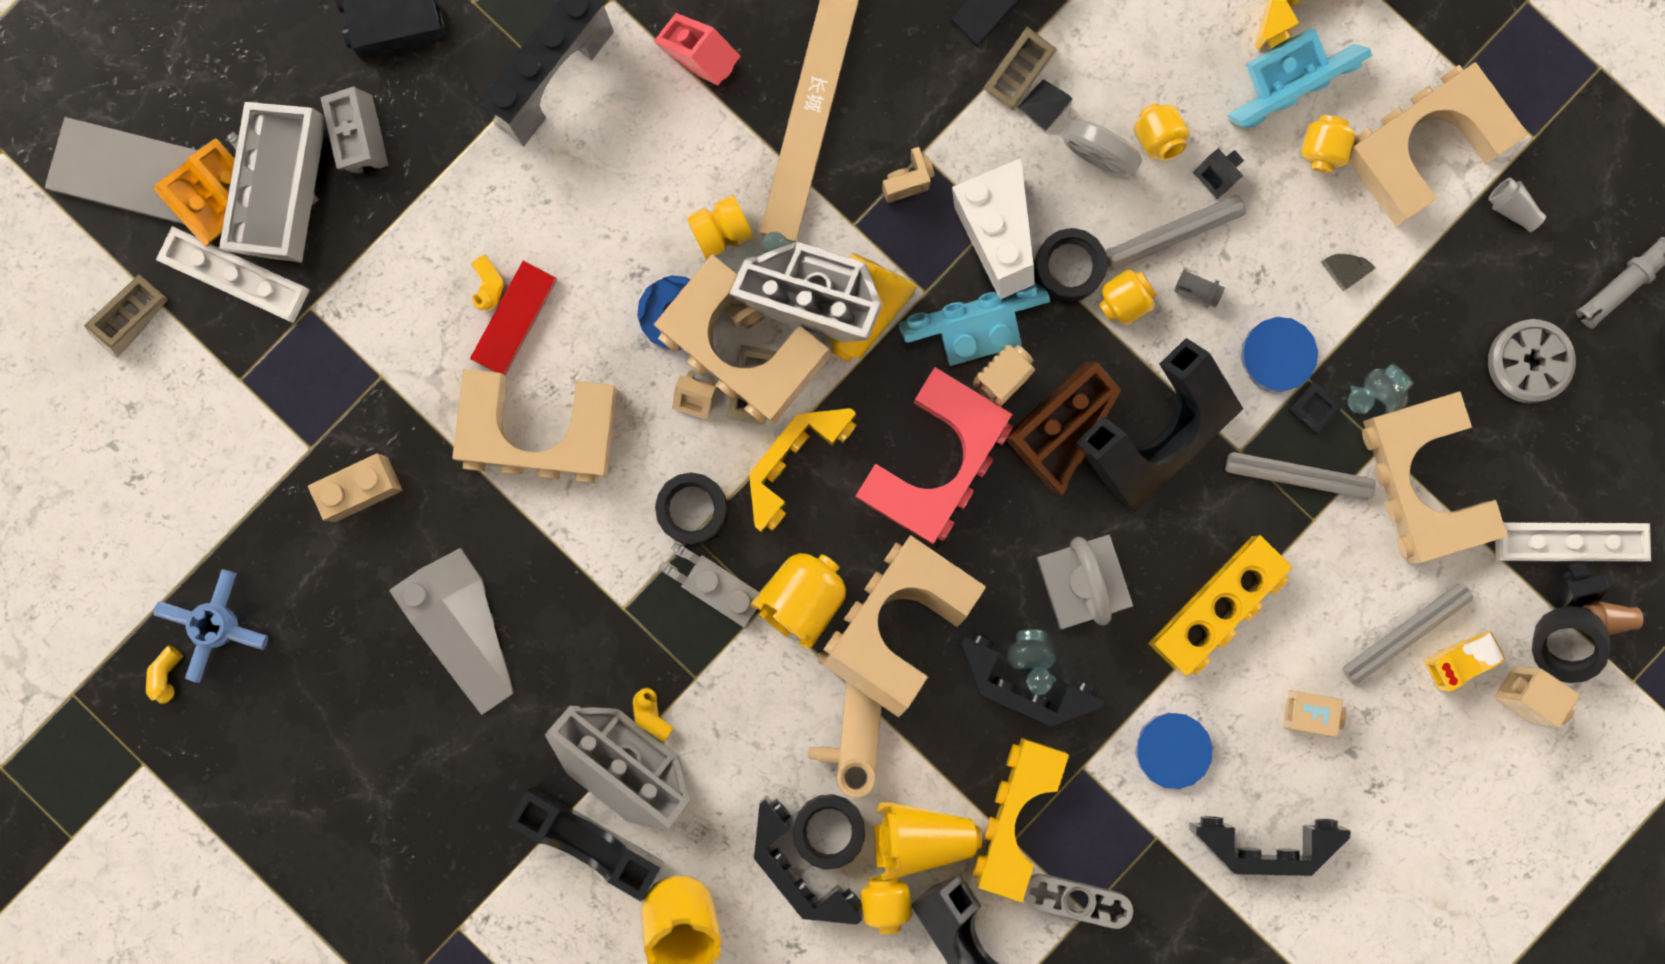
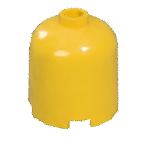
M799 553L791 556L784 562L755 597L750 606L755 610H762L759 616L785 637L792 632L801 639L798 643L799 646L810 650L846 598V588L843 580L836 573L839 566L830 558L821 554L817 559L812 555Z
M680 875L663 878L653 884L643 898L641 909L643 948L647 964H714L721 955L720 945L722 938L715 905L708 887L695 878Z

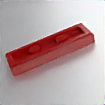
M522 261L470 359L493 372L502 373L506 376L551 293L557 278Z

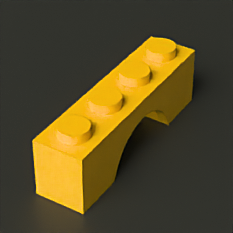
M1021 738L1019 745H1012L1007 760V766L1012 767L1008 782L1001 781L995 798V802L999 803L1000 807L996 818H989L983 839L988 840L987 848L984 855L978 853L972 870V876L977 877L975 883L978 888L1023 902L1034 865L1021 853L1016 843V818L1022 807L1033 797L1047 792L1058 791L1069 754L1024 738Z

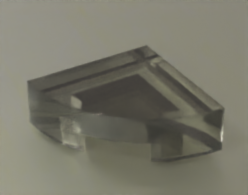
M1334 254L1321 261L1342 291H1345L1376 269L1366 258L1351 254Z

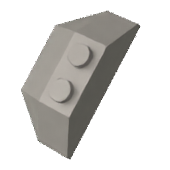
M794 242L771 250L757 258L753 256L745 259L729 293L733 298L776 321L795 327L800 325L807 331L841 342L868 341L882 308V302L865 262L800 242Z
M569 706L545 735L565 772L626 821L667 831L691 801L689 793L686 791L678 755L651 734L638 727L632 719L619 709Z

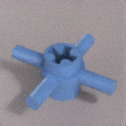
M225 569L221 570L211 603L199 605L193 611H189L159 601L154 608V616L185 625L187 635L196 644L185 676L187 680L200 683L211 649L221 647L230 640L260 650H264L267 645V635L239 627L237 617L226 607L237 575L235 572ZM209 615H213L211 622L214 625H220L218 634L215 632L206 633L205 627H207L210 619Z

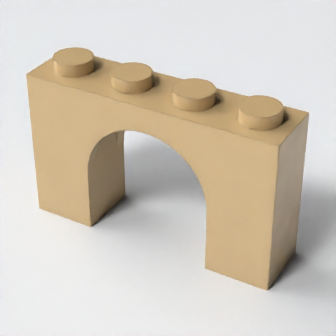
M1476 62L1464 70L1460 65L1456 66L1440 78L1444 84L1433 91L1430 86L1426 87L1410 99L1414 105L1403 112L1400 107L1394 109L1380 120L1384 125L1374 133L1370 128H1367L1355 137L1349 163L1396 227L1437 199L1414 167L1409 156V136L1416 123L1429 119H1438L1453 124L1465 135L1485 164L1529 135Z
M711 255L654 323L655 327L661 332L658 339L673 352H676L680 347L690 355L686 362L704 376L708 371L719 379L715 386L733 400L738 395L745 400L748 405L744 410L761 424L765 419H768L775 425L832 354L829 348L799 325L777 353L760 366L744 369L733 367L723 362L715 351L713 333L719 317L735 299L729 293L737 274L714 255Z
M463 369L452 457L453 460L463 462L462 469L485 472L486 465L500 466V473L519 476L523 475V469L537 470V477L560 480L561 473L574 474L575 481L597 484L598 477L608 478L618 389L614 385L576 381L572 420L565 437L548 450L526 452L516 448L510 442L504 430L503 410L507 377L497 372Z
M1460 391L1363 421L1365 429L1362 430L1363 440L1368 450H1373L1377 463L1374 465L1375 477L1379 485L1385 488L1388 501L1385 503L1386 511L1390 520L1396 522L1400 537L1397 538L1398 548L1403 558L1408 559L1409 564L1423 563L1508 537L1496 500L1444 513L1433 510L1422 503L1411 486V462L1416 452L1424 444L1433 439L1472 428Z
M911 535L903 546L897 542L884 559L889 564L885 573L882 575L876 571L864 590L870 595L864 604L856 601L844 618L850 624L843 635L836 630L823 649L829 653L822 664L897 717H900L909 707L928 677L895 655L885 645L878 629L880 608L893 600L910 599L924 604L958 627L968 616L986 586Z

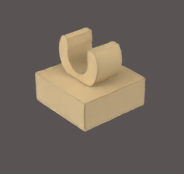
M690 370L686 377L679 376L675 386L672 409L708 420L716 389L714 377L709 376L707 383L694 380L695 371Z

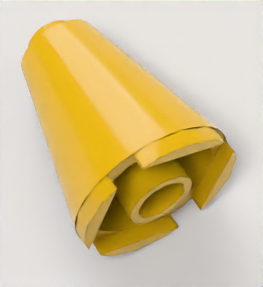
M852 253L849 258L865 262L882 302V308L868 341L841 342L828 337L827 342L833 346L830 352L848 362L851 361L852 357L860 359L912 298L917 288V285L893 271L890 272L876 262L856 253Z
M880 802L876 809V814L883 815L882 824H874L875 859L877 868L885 867V872L880 875L884 880H893L969 859L975 856L977 849H981V829L979 826H975L974 821L970 818L893 802Z

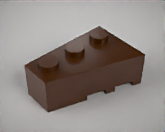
M1085 362L1011 430L1006 441L1052 493L1063 495L1077 465L1081 464L1085 456L1076 442L1103 416L1107 417L1121 389L1097 362Z

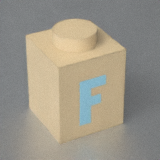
M1289 690L1283 727L1338 737V731L1344 728L1347 713L1346 708L1342 707L1343 699Z

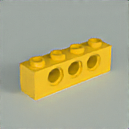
M1261 535L1252 536L1148 644L1180 675L1188 676L1192 673L1196 676L1211 661L1207 656L1217 645L1222 649L1236 636L1237 632L1234 628L1243 618L1246 621L1251 620L1263 607L1260 601L1269 592L1275 594L1289 581L1286 574L1293 566ZM1246 571H1251L1257 579V585L1251 592L1246 591L1241 585V577ZM1222 597L1227 599L1231 605V612L1225 619L1219 618L1214 610L1216 601ZM1196 624L1201 626L1205 632L1204 641L1198 646L1192 645L1188 639L1190 628Z

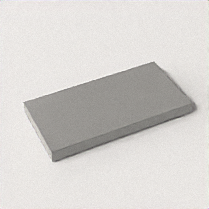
M64 117L44 188L49 191L184 224L153 188L156 183L182 166L187 158L198 150Z

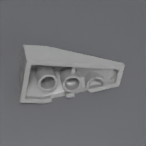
M462 548L419 569L389 590L411 624L481 715L514 694L503 651L500 649L496 635L493 615L490 613L486 599L483 579Z

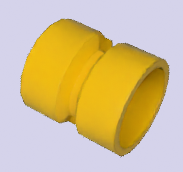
M733 194L715 202L712 211L702 208L686 216L706 261L711 255L716 257L724 253L727 244L737 247L754 239L747 220Z

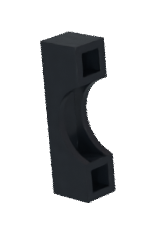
M534 786L526 790L507 823L508 826L534 841L557 848L579 859L602 875L607 883L642 902L664 864L663 860Z
M961 873L931 886L911 904L912 909L947 964H999L988 955L978 939L975 929V918L981 904Z

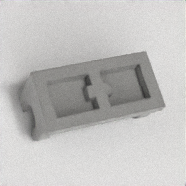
M351 87L320 97L337 169H344L352 173H363L362 167L373 166V168L379 169L389 166L373 96L356 87Z

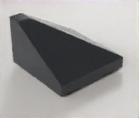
M1043 79L1018 108L1046 132L1070 106L1073 98Z

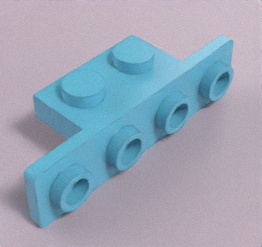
M1309 28L1245 64L1258 98L1229 113L1228 118L1230 122L1242 127L1250 128L1257 126L1265 121L1266 115L1277 109L1289 108L1296 104L1298 97L1303 94L1327 87L1330 84V79L1337 75L1351 73L1362 66V61L1372 56L1371 49L1353 44L1327 58L1317 31Z
M1035 283L1033 286L1002 299L999 298L997 292H990L980 296L976 301L965 304L961 302L951 303L943 307L941 311L930 314H913L906 321L898 324L905 342H912L941 333L947 361L950 366L998 353L1003 350L1005 345H1011L1013 348L1017 345L1022 346L1015 312L1048 303L1050 298L1046 289L1039 283Z

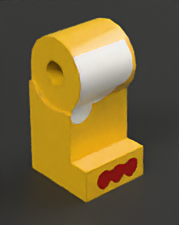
M1486 631L1465 641L1462 640L1423 661L1438 690L1451 692L1463 686L1464 682L1501 664L1506 658L1492 631Z

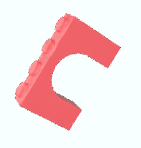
M934 367L915 398L914 404L947 423L959 436L963 448V461L958 474L944 486L934 489H921L906 483L875 464L855 496L857 500L931 545L934 544L936 539L942 542L945 540L955 523L949 519L956 506L962 510L964 509L974 492L969 487L976 474L980 477L984 476L994 459L988 455L995 442L1002 446L1013 428L1008 423L1012 416L1010 412Z

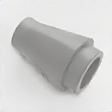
M1508 178L1500 183L1489 196V201L1493 204V210L1523 226L1528 232L1537 229L1546 219V215L1539 209L1521 181L1515 182L1512 178Z

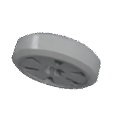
M1082 119L1072 120L1062 134L1065 145L1072 152L1108 173L1120 177L1134 176L1142 163L1139 151L1132 144L1116 133L1093 122Z
M1537 319L1520 321L1505 328L1493 341L1488 355L1489 372L1497 388L1509 398L1523 403L1541 402L1560 394L1570 383L1576 366L1575 351L1567 335L1554 324ZM1531 352L1533 353V358L1539 360V366L1533 367L1532 370H1530V364L1524 362V357L1531 355Z

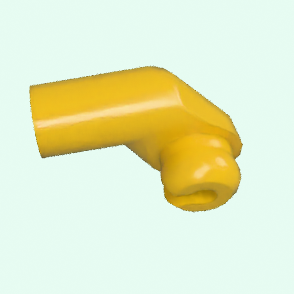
M482 255L471 263V266L482 281L477 295H473L472 300L477 309L491 311L500 302L504 281L488 256Z
M168 645L147 669L146 694L152 701L157 700L160 704L168 703L173 698L175 691L172 685L167 684L168 673L183 658V655L171 645Z
M643 688L634 695L632 701L635 723L638 727L665 743L674 726L658 717L656 693L652 689Z

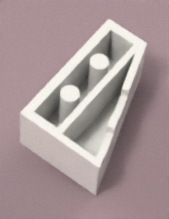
M1021 158L952 187L955 210L999 298H1005L1035 285Z

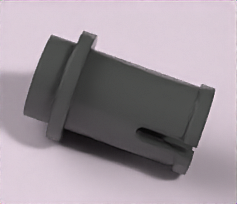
M1183 269L1174 291L1205 303V308H1208L1209 305L1216 308L1225 287L1219 285L1220 281L1215 280L1213 283Z

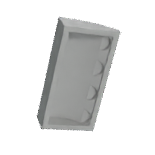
M244 103L219 249L302 263L326 124L325 115L308 107Z

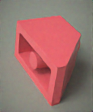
M675 13L653 41L698 77L716 85H719L723 79L730 75L733 66L741 57L713 27Z

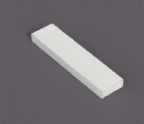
M175 227L171 228L156 258L157 261L292 323L295 322L309 292V289L234 254L221 250L212 244L205 247L197 237Z
M1504 523L1508 537L1495 540L1496 561H1651L1650 523Z

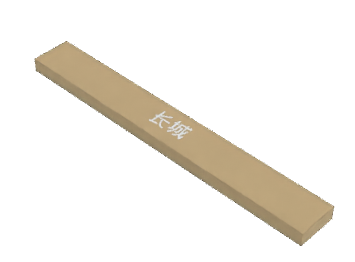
M820 0L760 235L791 243L797 242L859 0Z

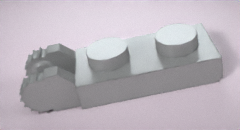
M675 541L671 547L674 553L696 565L688 577L679 572L678 568L672 564L663 561L658 569L683 584L682 588L745 628L756 612L750 604L760 592L703 555L699 557Z

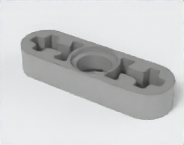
M1042 873L1031 875L1024 896L1028 905L1035 910L1114 929L1126 926L1133 916L1131 902L1120 892ZM1040 882H1045V888L1048 891L1058 893V885L1064 886L1059 897L1060 907H1054L1056 899L1048 896H1043L1041 902H1036L1035 895L1030 892L1031 888H1037ZM1075 890L1084 891L1088 896V904L1081 911H1072L1067 906V897ZM1095 895H1101L1098 901L1104 905L1112 906L1114 900H1119V905L1124 909V913L1117 914L1115 920H1111L1110 914L1107 911L1097 908V916H1091L1096 906Z

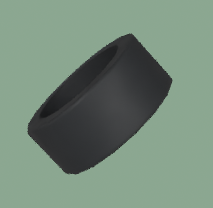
M1076 228L1058 230L1046 238L1036 254L1034 264L1036 281L1055 300L1068 303L1083 300L1093 294L1105 278L1108 265L1106 252L1100 241L1086 230ZM1061 245H1079L1091 257L1093 265L1091 275L1080 286H1062L1050 274L1048 266L1050 256Z
M690 472L676 475L664 484L657 495L655 512L657 522L665 534L677 542L695 545L706 543L718 535L726 523L728 506L726 496L716 482L706 475ZM693 486L703 489L710 495L713 500L714 512L708 525L700 530L687 531L674 523L669 508L672 498L678 491Z
M1573 606L1556 608L1544 614L1535 626L1532 641L1534 661L1539 668L1559 681L1566 683L1586 682L1599 675L1607 665L1610 654V637L1607 626L1599 616L1587 609ZM1573 628L1589 634L1594 639L1595 649L1591 656L1583 660L1568 661L1551 654L1547 647V640L1551 633L1559 629Z
M835 794L819 795L807 801L799 810L793 826L794 844L800 856L810 865L824 870L839 869L851 863L861 852L865 840L864 820L858 808L847 798ZM824 809L840 811L848 818L851 824L852 835L850 841L843 850L836 854L818 852L811 846L807 838L809 820L815 813Z

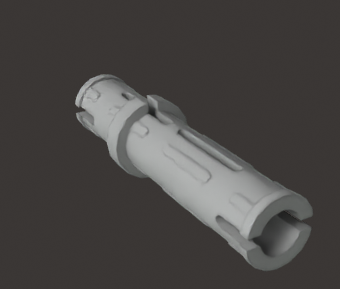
M1665 237L1659 238L1640 257H1633L1627 263L1628 267L1583 307L1576 310L1578 318H1581L1583 315L1586 316L1580 320L1584 325L1592 329L1595 328L1603 318L1640 286L1647 283L1650 284L1656 278L1655 273L1665 266Z

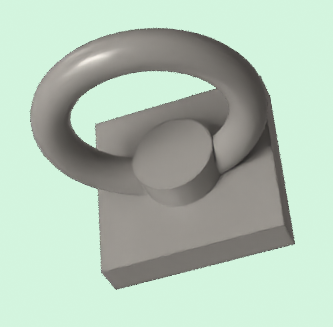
M1110 534L1090 541H1086L1082 537H1075L1071 541L1070 547L1037 557L1060 629L1092 619L1099 625H1107L1111 621L1112 613L1133 606Z

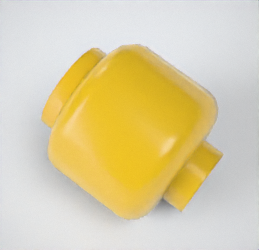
M1155 103L1145 107L1140 112V118L1135 124L1134 133L1148 157L1168 161L1177 157L1186 149V142L1190 132L1175 106L1169 104L1159 106V104Z
M1329 115L1319 116L1318 121H1313L1307 126L1301 155L1306 161L1312 163V170L1331 174L1334 168L1344 167L1349 163L1356 134L1349 127V121Z
M1127 269L1102 286L1101 291L1104 300L1099 305L1110 322L1117 318L1122 324L1128 326L1154 309L1153 299L1158 295L1142 271L1136 274L1133 270Z
M880 875L869 878V884L863 887L860 893L865 924L878 928L880 934L900 932L902 930L901 925L907 923L913 915L908 884L898 880V878L884 880Z

